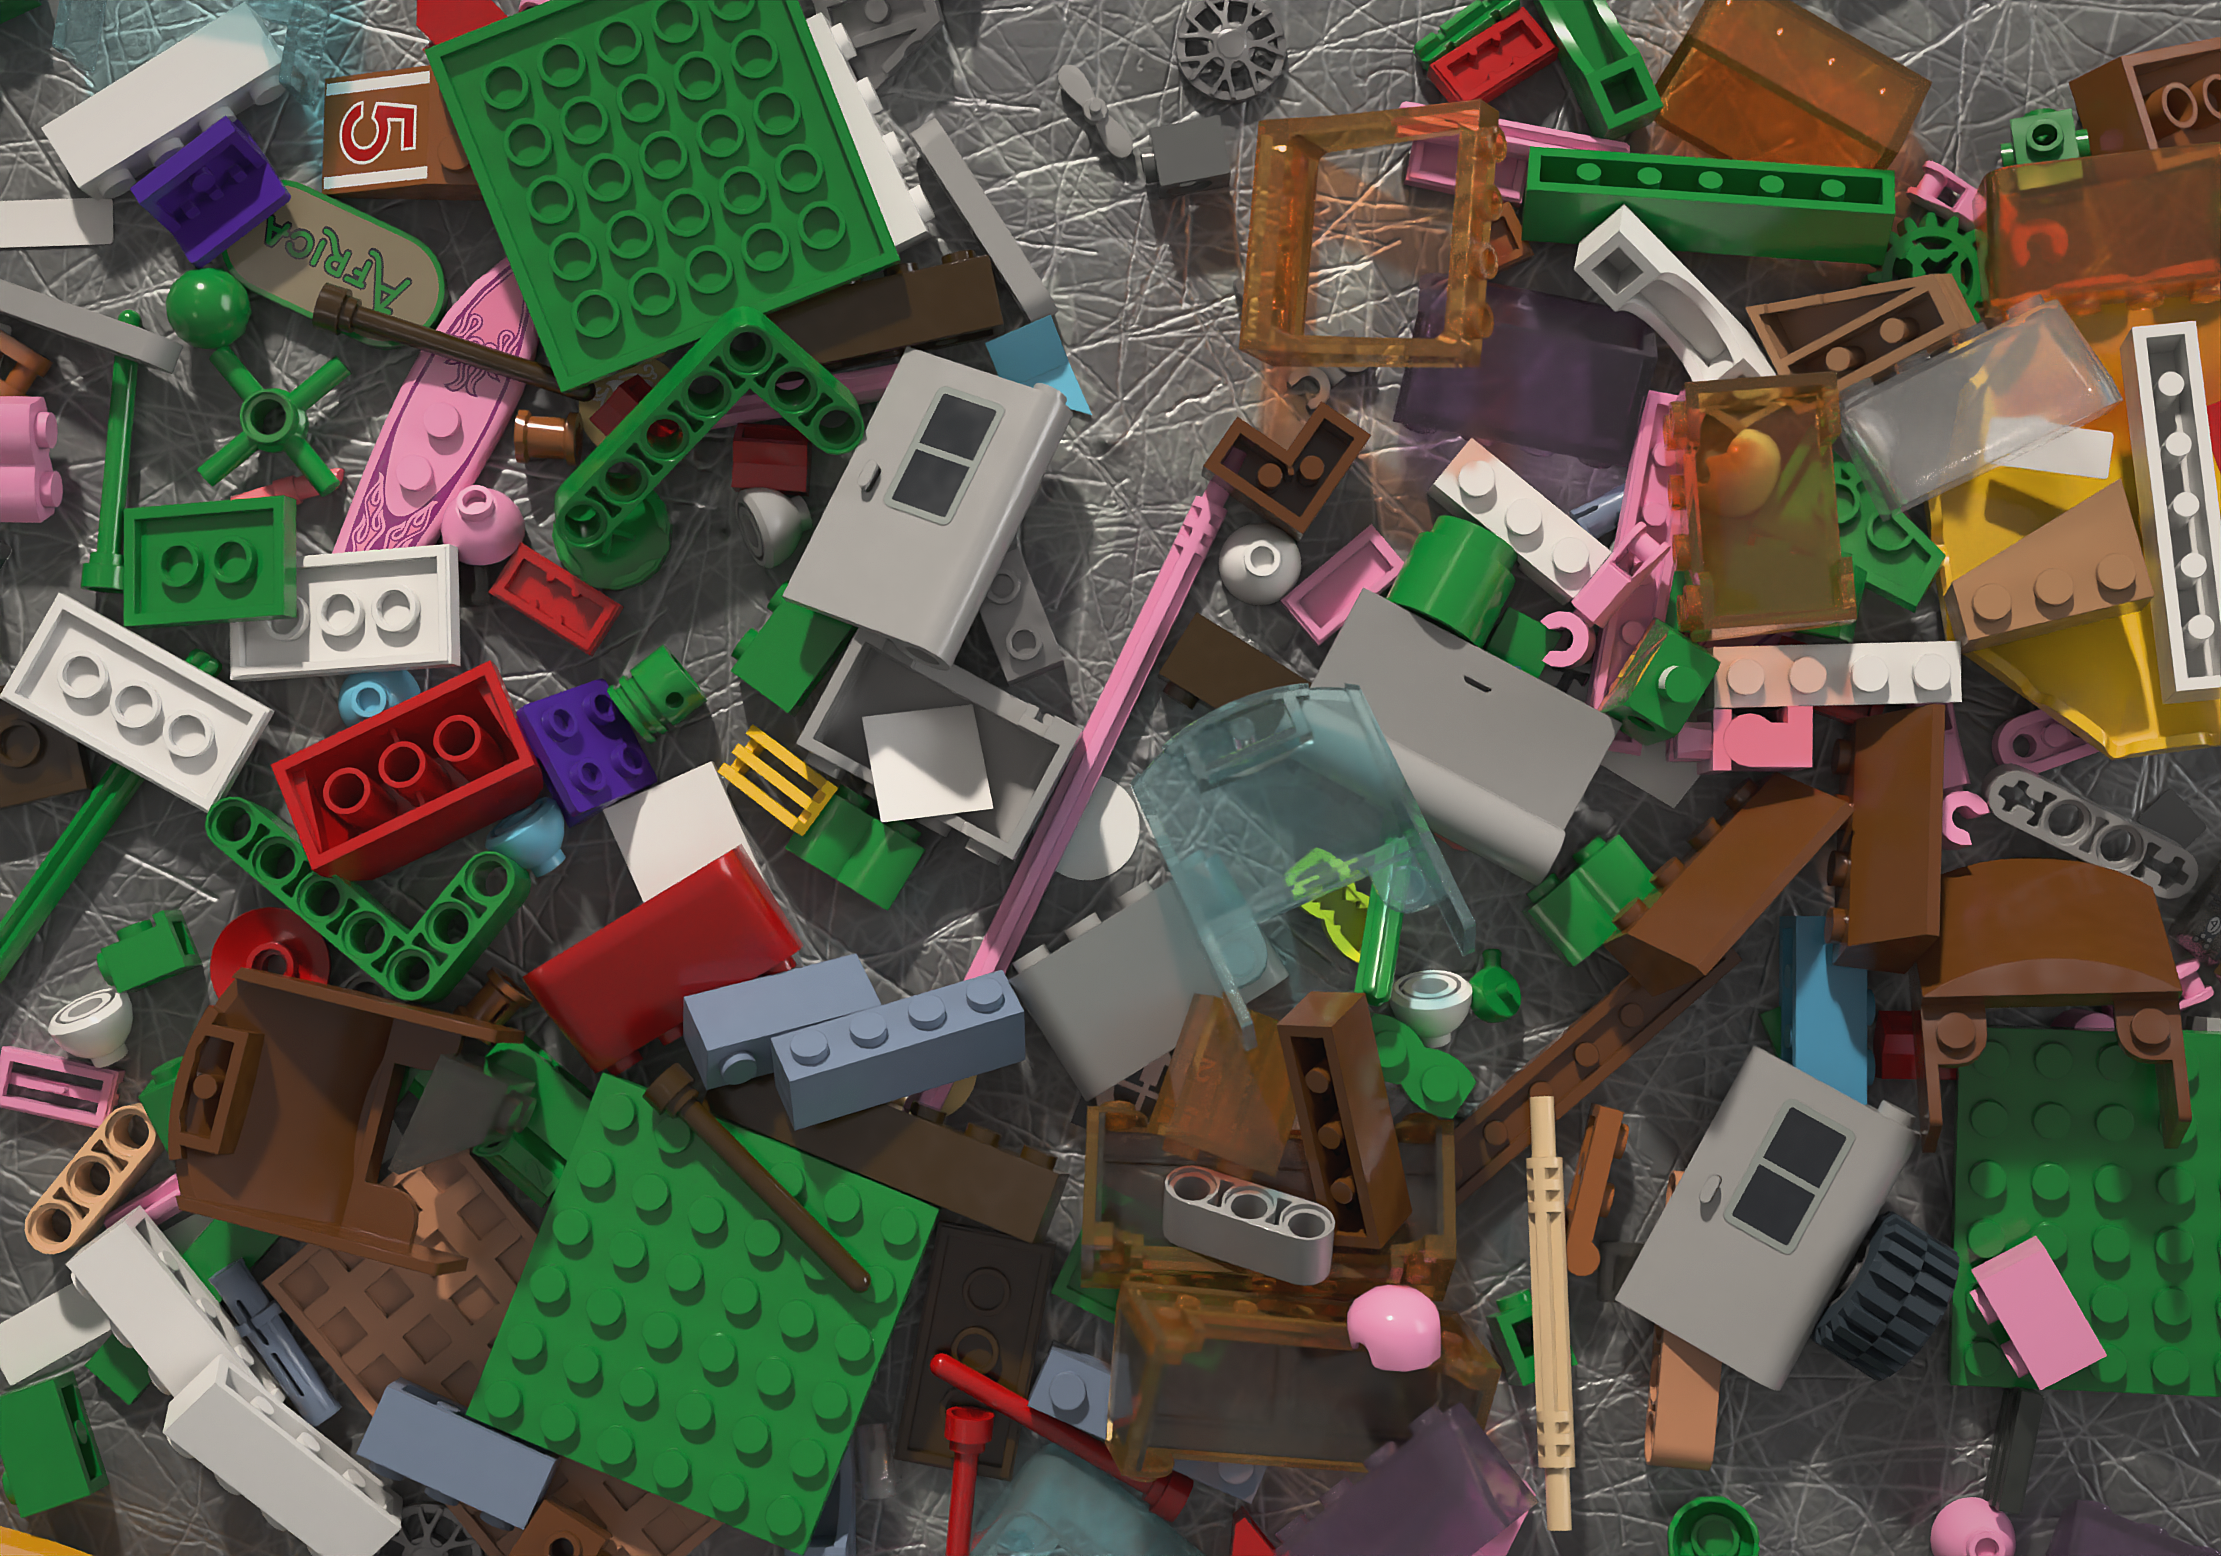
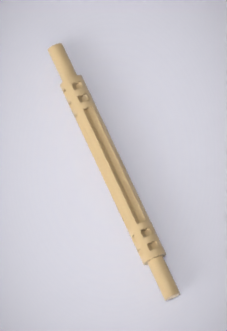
M1539 1096L1530 1097L1532 1158H1526L1538 1467L1545 1468L1547 1530L1569 1531L1572 1530L1569 1468L1576 1467L1563 1157H1556L1554 1097Z

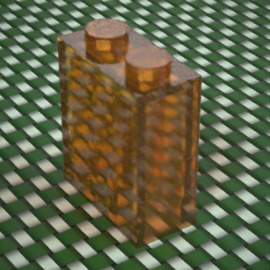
M1194 993L1146 1132L1165 1139L1161 1150L1193 1162L1197 1161L1199 1152L1219 1159L1217 1171L1251 1182L1254 1172L1275 1177L1297 1114L1277 1029L1279 1020L1214 995Z

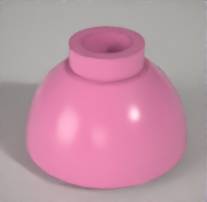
M472 485L464 488L447 506L441 524L443 544H451L458 547V561L470 565H489L506 559L516 551L525 535V521L518 506L507 495L484 486Z
M1976 1497L1962 1498L1948 1504L1936 1517L1930 1536L1931 1549L1934 1556H2014L2016 1550L2015 1531L2003 1511L1997 1510L1995 1506L1988 1504L1989 1502Z

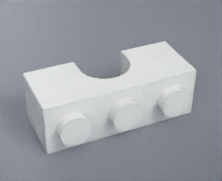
M1472 437L1427 491L1431 498L1453 516L1489 530L1512 546L1518 554L1517 560L1520 563L1518 569L1562 605L1574 599L1611 554L1609 549Z

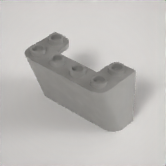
M1199 848L1167 867L1173 878L1153 890L1147 880L1116 899L1122 910L1101 922L1096 912L1064 931L1070 940L1066 945L1050 953L1044 943L1012 963L1018 974L1008 981L1086 1102L1107 1091L1252 1001L1290 975L1216 852L1205 858Z

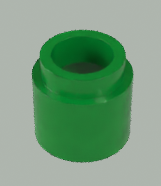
M1441 515L1436 519L1430 532L1419 533L1386 599L1482 649L1515 585L1516 580L1511 571L1518 559V554L1506 541L1489 530L1458 517Z

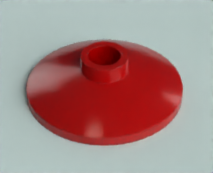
M263 907L241 914L224 928L212 950L210 976L218 999L235 980V978L231 977L241 967L269 972L268 962L274 955H279L286 963V970L283 975L329 985L332 964L325 938L293 910L280 907Z

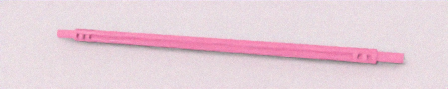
M1234 447L1222 465L1238 474L1247 454ZM1209 481L1203 496L1195 497L1083 730V736L1055 788L963 981L1003 970L1006 975L1228 512L1223 507L1229 493L1215 482ZM954 1082L907 1097L903 1107L910 1109L913 1100L941 1110Z

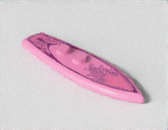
M507 257L475 281L449 309L435 329L531 361H535L540 340ZM421 350L403 382L381 429L332 553L435 545L442 535L441 524L447 506L464 488L472 486L476 482L500 441L519 403L526 384Z

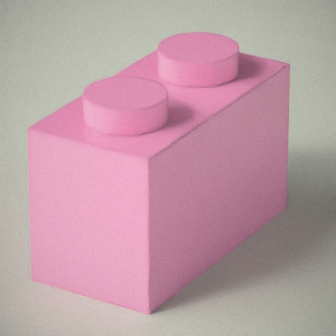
M2037 1236L1971 1269L1980 1287L1969 1293L1988 1325L1997 1320H2000L2011 1340L2000 1346L2018 1378L2030 1373L2039 1389L2042 1390L2107 1356L2050 1255Z

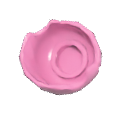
M1407 1285L1376 1286L1356 1298L1350 1306L1347 1314V1331L1353 1349H1358L1359 1343L1363 1344L1370 1354L1374 1367L1381 1370L1408 1372L1427 1368L1440 1358L1441 1326L1439 1312L1436 1305L1417 1289Z

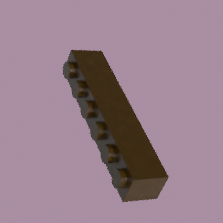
M774 1072L751 1078L741 1084H728L709 1089L702 1103L712 1114L1032 1244L1045 1241L1070 1176L1069 1173L1054 1168L1058 1157L1050 1153L1024 1145L1019 1154L999 1146L1002 1138L1001 1134L968 1122L964 1132L944 1124L946 1112L913 1100L910 1109L887 1102L794 1130L776 1089Z

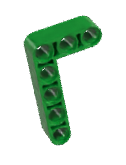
M746 306L732 308L718 319L560 485L554 499L557 533L564 543L574 548L587 549L600 544L749 389L756 393L819 449L828 454L836 455L850 452L858 446L863 438L865 427L857 400L846 386L762 312L753 307ZM743 332H754L761 336L759 344L749 351H738L730 346L733 338ZM796 371L806 376L803 383L795 389L785 390L775 385L778 378L786 372ZM700 376H713L720 381L718 387L711 393L698 394L689 389L691 382ZM841 410L849 414L846 422L839 427L828 428L820 424L822 417L830 411ZM660 419H670L679 425L674 433L664 437L655 436L648 431L650 425ZM619 462H628L638 468L634 475L625 479L614 478L607 473L611 466ZM578 505H589L597 511L595 516L585 521L574 520L567 515L571 508Z
M229 796L217 801L210 808L206 816L205 828L207 836L215 846L392 995L401 1000L417 1004L432 1005L446 998L518 911L530 893L531 879L527 869L522 868L514 860L503 854L484 851L474 855L467 861L413 929H411L355 881L346 880L336 874L331 876L333 878L322 877L314 872L298 833L269 809L241 797ZM248 813L251 819L250 830L243 839L237 841L233 833L234 825L238 818ZM292 850L295 856V866L290 874L280 878L277 871L278 860L286 851ZM503 866L508 876L507 884L502 892L490 897L486 889V879L495 868ZM336 886L340 895L339 904L335 911L325 916L321 909V899L328 889ZM464 913L469 923L468 932L460 942L452 944L447 933L448 925L455 916ZM380 923L385 933L384 942L377 951L369 953L365 945V936L372 926ZM424 960L430 970L429 980L422 989L414 991L409 982L410 972L413 966Z

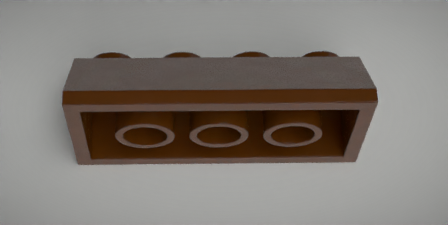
M1928 704L1856 719L1844 738L1836 739L1834 743L1831 771L1832 774L1840 775L1839 794L1834 796L1846 801L1855 811L1837 830V850H1832L1827 865V885L1835 887V904L1827 912L1824 928L1825 942L1833 944L1832 965L1905 974L1939 937L1945 705Z
M1774 772L1757 782H1754L1750 777L1744 779L1724 798L1723 802L1728 809L1718 820L1714 817L1708 818L1687 838L1686 842L1692 848L1681 860L1676 856L1671 858L1654 873L1649 880L1655 887L1643 901L1636 897L1616 914L1612 923L1617 929L1602 945L1652 997L1706 976L1855 810L1842 799L1778 772Z

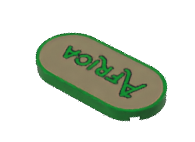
M281 180L291 195L290 201L222 252V257L228 270L243 286L253 293L310 320L313 318L318 295L327 282L352 290L353 297L361 299L363 307L432 329H436L448 305L449 291L444 270L435 253L421 240L306 185L290 180ZM357 329L351 334L344 331L341 332L344 336L379 350L400 349L401 346H407Z

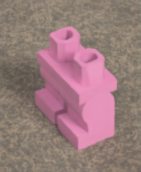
M1786 706L1769 712L1768 720L1761 715L1751 713L1732 718V709H1712L1697 715V722H1686L1674 738L1666 740V762H1697V775H1716L1728 771L1794 772L1812 768L1813 706Z

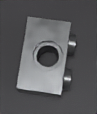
M1017 548L1007 552L979 612L1006 680L1011 687L1065 664L1020 549Z

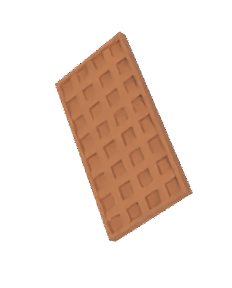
M447 1126L379 1184L397 1188L407 1193L415 1202L419 1219L414 1244L469 1258L466 1271L433 1276L308 1243L262 1282L264 1287L372 1417L386 1387L400 1377L469 1407L539 1232V1229L479 1157L466 1148L461 1136L450 1126ZM564 1456L544 1499L554 1496L611 1533L613 1537L605 1550L613 1554V1556H686L724 1524ZM461 1501L457 1506L445 1504L487 1556H508L524 1530L516 1526L513 1531H506L491 1526L480 1518L481 1510Z

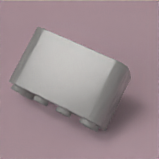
M858 628L796 744L809 750L804 762L842 781L847 771L868 782L862 793L877 800L862 717L973 704L994 809L916 818L915 821L944 837L948 836L952 827L970 837L965 846L966 849L999 866L1004 856L1016 861L1081 740L1083 731L1056 715L1053 717L1047 713L1045 715L1042 714L1040 708L1016 698L955 664L948 671L929 667L901 652L891 639Z

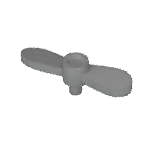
M1063 65L1058 72V81L1062 90L1083 109L1085 121L1089 125L1096 127L1107 151L1119 160L1129 158L1133 151V141L1129 133L1108 115L1106 103L1100 98H1095L1085 75L1075 66Z

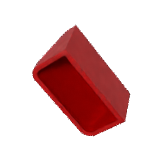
M740 844L535 968L522 978L534 998L596 1074L606 1068L609 1073L618 1075L643 1059L638 1051L640 1047L657 1037L662 1045L665 1046L683 1035L684 997L753 980L759 975L765 977L791 970L798 965L792 955L802 949L804 945L743 845Z

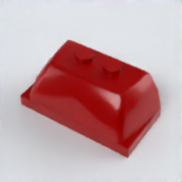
M491 660L271 764L312 870L322 877L333 878L331 876L336 874L349 881L379 878L524 809L536 801L543 788L540 766L523 726L516 715V710L498 667Z

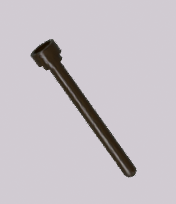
M327 282L322 287L315 304L312 318L313 328L338 336L342 331L351 334L357 329L581 402L591 401L596 395L597 390L594 383L563 394L550 366L363 307L362 300L353 297L352 290Z
M679 1063L673 1064L663 1072L645 1091L642 1098L659 1115L666 1112L672 1119L679 1116L852 1292H866L871 1286L870 1274L696 1099L699 1092L692 1086L695 1079Z

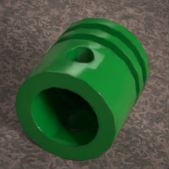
M661 645L630 670L631 678L623 675L618 679L620 683L618 688L613 684L607 688L608 694L622 714L651 745L658 740L655 735L659 732L661 735H665L669 732L667 726L669 723L673 726L678 725L708 701L693 677L665 645Z

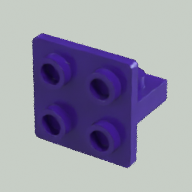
M226 115L130 188L138 203L172 233L189 262L196 268L204 267L291 199L290 193L248 129L240 120L236 119V121L232 122Z
M603 678L526 704L516 712L540 766L542 778L553 799L556 800L561 809L563 818L569 828L586 822L619 799L646 789L658 780L626 717L608 694L607 688L609 686Z

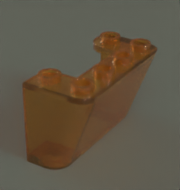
M1836 371L1684 382L1676 401L1669 403V414L1663 415V442L1665 451H1675L1677 474H1669L1667 478L1668 504L1670 511L1680 510L1681 534L1672 536V558L1674 570L1684 571L1685 573L1683 595H1677V621L1680 632L1690 631L1693 643L1851 625L1857 620L1852 557H1841L1832 453V444L1842 433Z

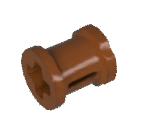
M519 410L514 427L516 461L528 464L531 458L565 459L569 466H578L583 449L581 414L579 412H570L567 418L532 416L529 410Z
M492 967L486 973L489 980L466 1006L458 1005L452 1013L504 1026L520 1007L528 1008L533 1003V999L506 973L496 967ZM481 1040L489 1046H494L496 1044L493 1042Z

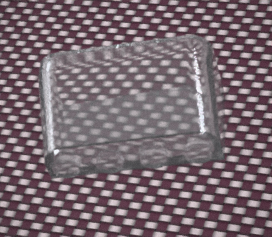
M2041 294L2030 297L2006 311L2010 320L1990 330H1987L1984 322L1975 324L1949 339L1953 348L1933 358L1930 357L1927 350L1920 351L1893 366L1897 374L1896 376L1877 385H1874L1871 377L1837 393L1841 404L1834 407L1830 411L1829 416L1883 522L2110 413L2123 401L2112 377L2058 299L2045 303Z

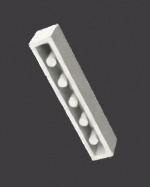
M2196 321L2132 327L2119 349L2145 563L2155 595L2151 599L2150 604L2162 703L2221 699V517Z

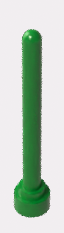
M125 310L118 316L119 321L142 328V318L138 312ZM114 355L97 550L90 553L89 563H83L80 588L94 592L124 594L125 566L124 555H121L138 363Z

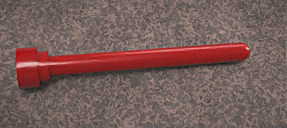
M940 1353L931 1359L930 1370L933 1375L1143 1493L1142 1500L1150 1504V1512L1172 1523L1182 1511L1192 1491L1193 1479L1172 1469H1169L1168 1472L1161 1468H1157L1155 1472L1082 1430L1027 1406V1399L947 1354Z
M956 1406L946 1410L944 1437L950 1440L949 1449L954 1451L945 1556H969L978 1456L985 1451L986 1443L992 1440L994 1413L980 1407Z

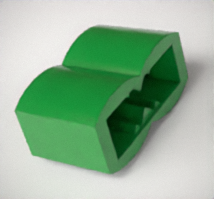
M840 783L837 791L803 837L794 832L785 849L889 911L926 852V849L916 844L922 833L901 820L890 821L886 824L881 823L865 813L871 803L870 801Z
M1600 834L1595 835L1571 855L1577 865L1566 875L1559 879L1554 872H1551L1545 876L1538 886L1534 885L1526 893L1531 903L1521 912L1567 967L1576 966L1613 934L1617 927L1612 923V920L1624 906L1636 897L1643 901L1655 888L1649 882L1653 874L1619 834L1611 836L1606 841Z
M1370 1012L1384 1081L1396 1084L1403 1096L1418 1108L1438 1117L1453 1119L1476 1084L1468 1068L1446 1052L1425 1047L1418 1035L1403 1022L1387 1015Z

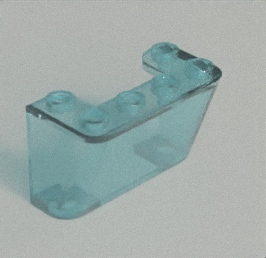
M1055 1443L1041 1446L1031 1455L976 1524L970 1551L972 1556H998L996 1551L997 1543L1009 1551L1023 1552L1033 1549L1030 1556H1049L1059 1544L1072 1556H1206L1161 1518L1150 1512L1145 1505L1099 1468Z

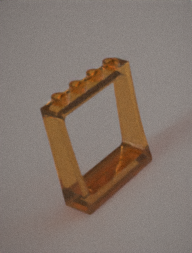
M1477 99L1362 113L1259 121L1239 350L1273 367L1480 368L1483 338L1490 337L1494 328L1493 312L1485 300L1487 280L1493 279L1498 271L1497 252L1490 243L1491 221L1498 220L1503 210L1501 193L1497 186L1494 185L1496 163L1502 162L1507 154L1506 137L1499 127L1500 112L1483 100ZM1459 134L1445 327L1441 335L1432 339L1304 335L1318 165L1322 156L1336 151Z

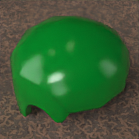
M1722 1495L1694 1498L1676 1512L1667 1530L1668 1556H1759L1760 1537L1757 1525L1744 1507Z

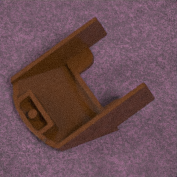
M2022 857L1999 859L1968 865L1941 874L1939 937L1908 970L1922 1153H1935L1943 1126L1939 1068L1969 1066L1979 1059L1985 1049L1987 1040L1985 1008L2112 1005L2115 1036L2122 1051L2137 1062L2155 1064L2164 1149H2178L2192 1122L2179 1004L2183 990L2153 887L2134 877L2109 868L2057 858Z
M241 967L231 977L235 978V980L221 995L216 1004L209 1005L203 1013L190 1038L177 1074L170 1108L168 1153L169 1161L175 1160V1169L181 1194L175 1196L179 1210L428 1275L439 1276L466 1271L469 1258L414 1244L419 1219L415 1202L407 1193L397 1188L377 1184L406 1066L421 1070H441L449 1067L458 1059L466 1036L493 1043L523 1044L525 1031L424 1007L422 1004Z

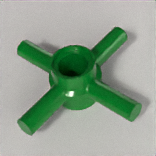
M229 346L220 347L213 352L209 358L210 362L243 401L240 409V424L243 431L197 468L202 477L214 487L260 449L268 453L285 452L321 497L333 492L339 486L340 481L305 440L309 431V420L306 411L352 374L343 361L335 355L293 391L288 392L277 388L264 389ZM283 407L286 413L284 426L278 432L266 435L263 426L266 415L275 408Z

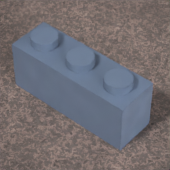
M855 953L686 996L683 999V1038L706 1090L728 1084H741L751 1078L773 1073L770 1038L880 1006L881 1002Z
M402 1377L389 1384L382 1395L356 1454L370 1460L369 1468L383 1477L401 1481L406 1476L426 1485L425 1494L436 1501L451 1506H457L461 1501L481 1510L480 1518L491 1526L506 1531H513L515 1526L524 1530L542 1504L563 1456L466 1416L468 1407Z

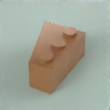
M1929 274L1745 307L1797 414L1818 412L1979 328L1952 274Z
M2121 478L1951 583L1944 595V601L1955 640L1961 641V654L2135 613L2144 609L2155 595Z

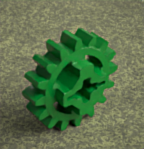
M1928 212L1921 218L1919 228L1910 216L1897 224L1898 235L1891 231L1883 265L1869 264L1876 268V271L1866 275L1861 280V285L1867 286L1892 281V271L1898 276V280L1926 275L1928 270H1933L1941 263L1943 267L1937 274L1953 275L1976 323H1978L1981 317L1975 308H1985L1994 299L1992 295L1982 290V287L1996 280L1997 272L1983 270L1982 262L1987 260L1993 253L1991 248L1975 250L1972 244L1979 235L1976 229L1962 236L1957 233L1959 226L1958 217L1952 216L1940 227L1937 225L1935 213ZM1920 242L1936 243L1944 246V248L1926 249ZM1961 265L1965 273L1966 285L1961 282Z

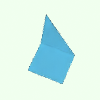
M1051 315L985 343L999 377L1032 388L1036 383L1049 385L1066 396L1067 402L1065 405L1069 409L1092 415L1068 361Z

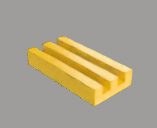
M752 724L746 732L751 737L750 741L745 747L738 743L731 752L737 756L733 764L730 766L724 762L717 772L791 830L803 837L838 787L760 728ZM764 748L819 789L813 798H810L758 758ZM750 767L804 808L799 817H796L745 777Z

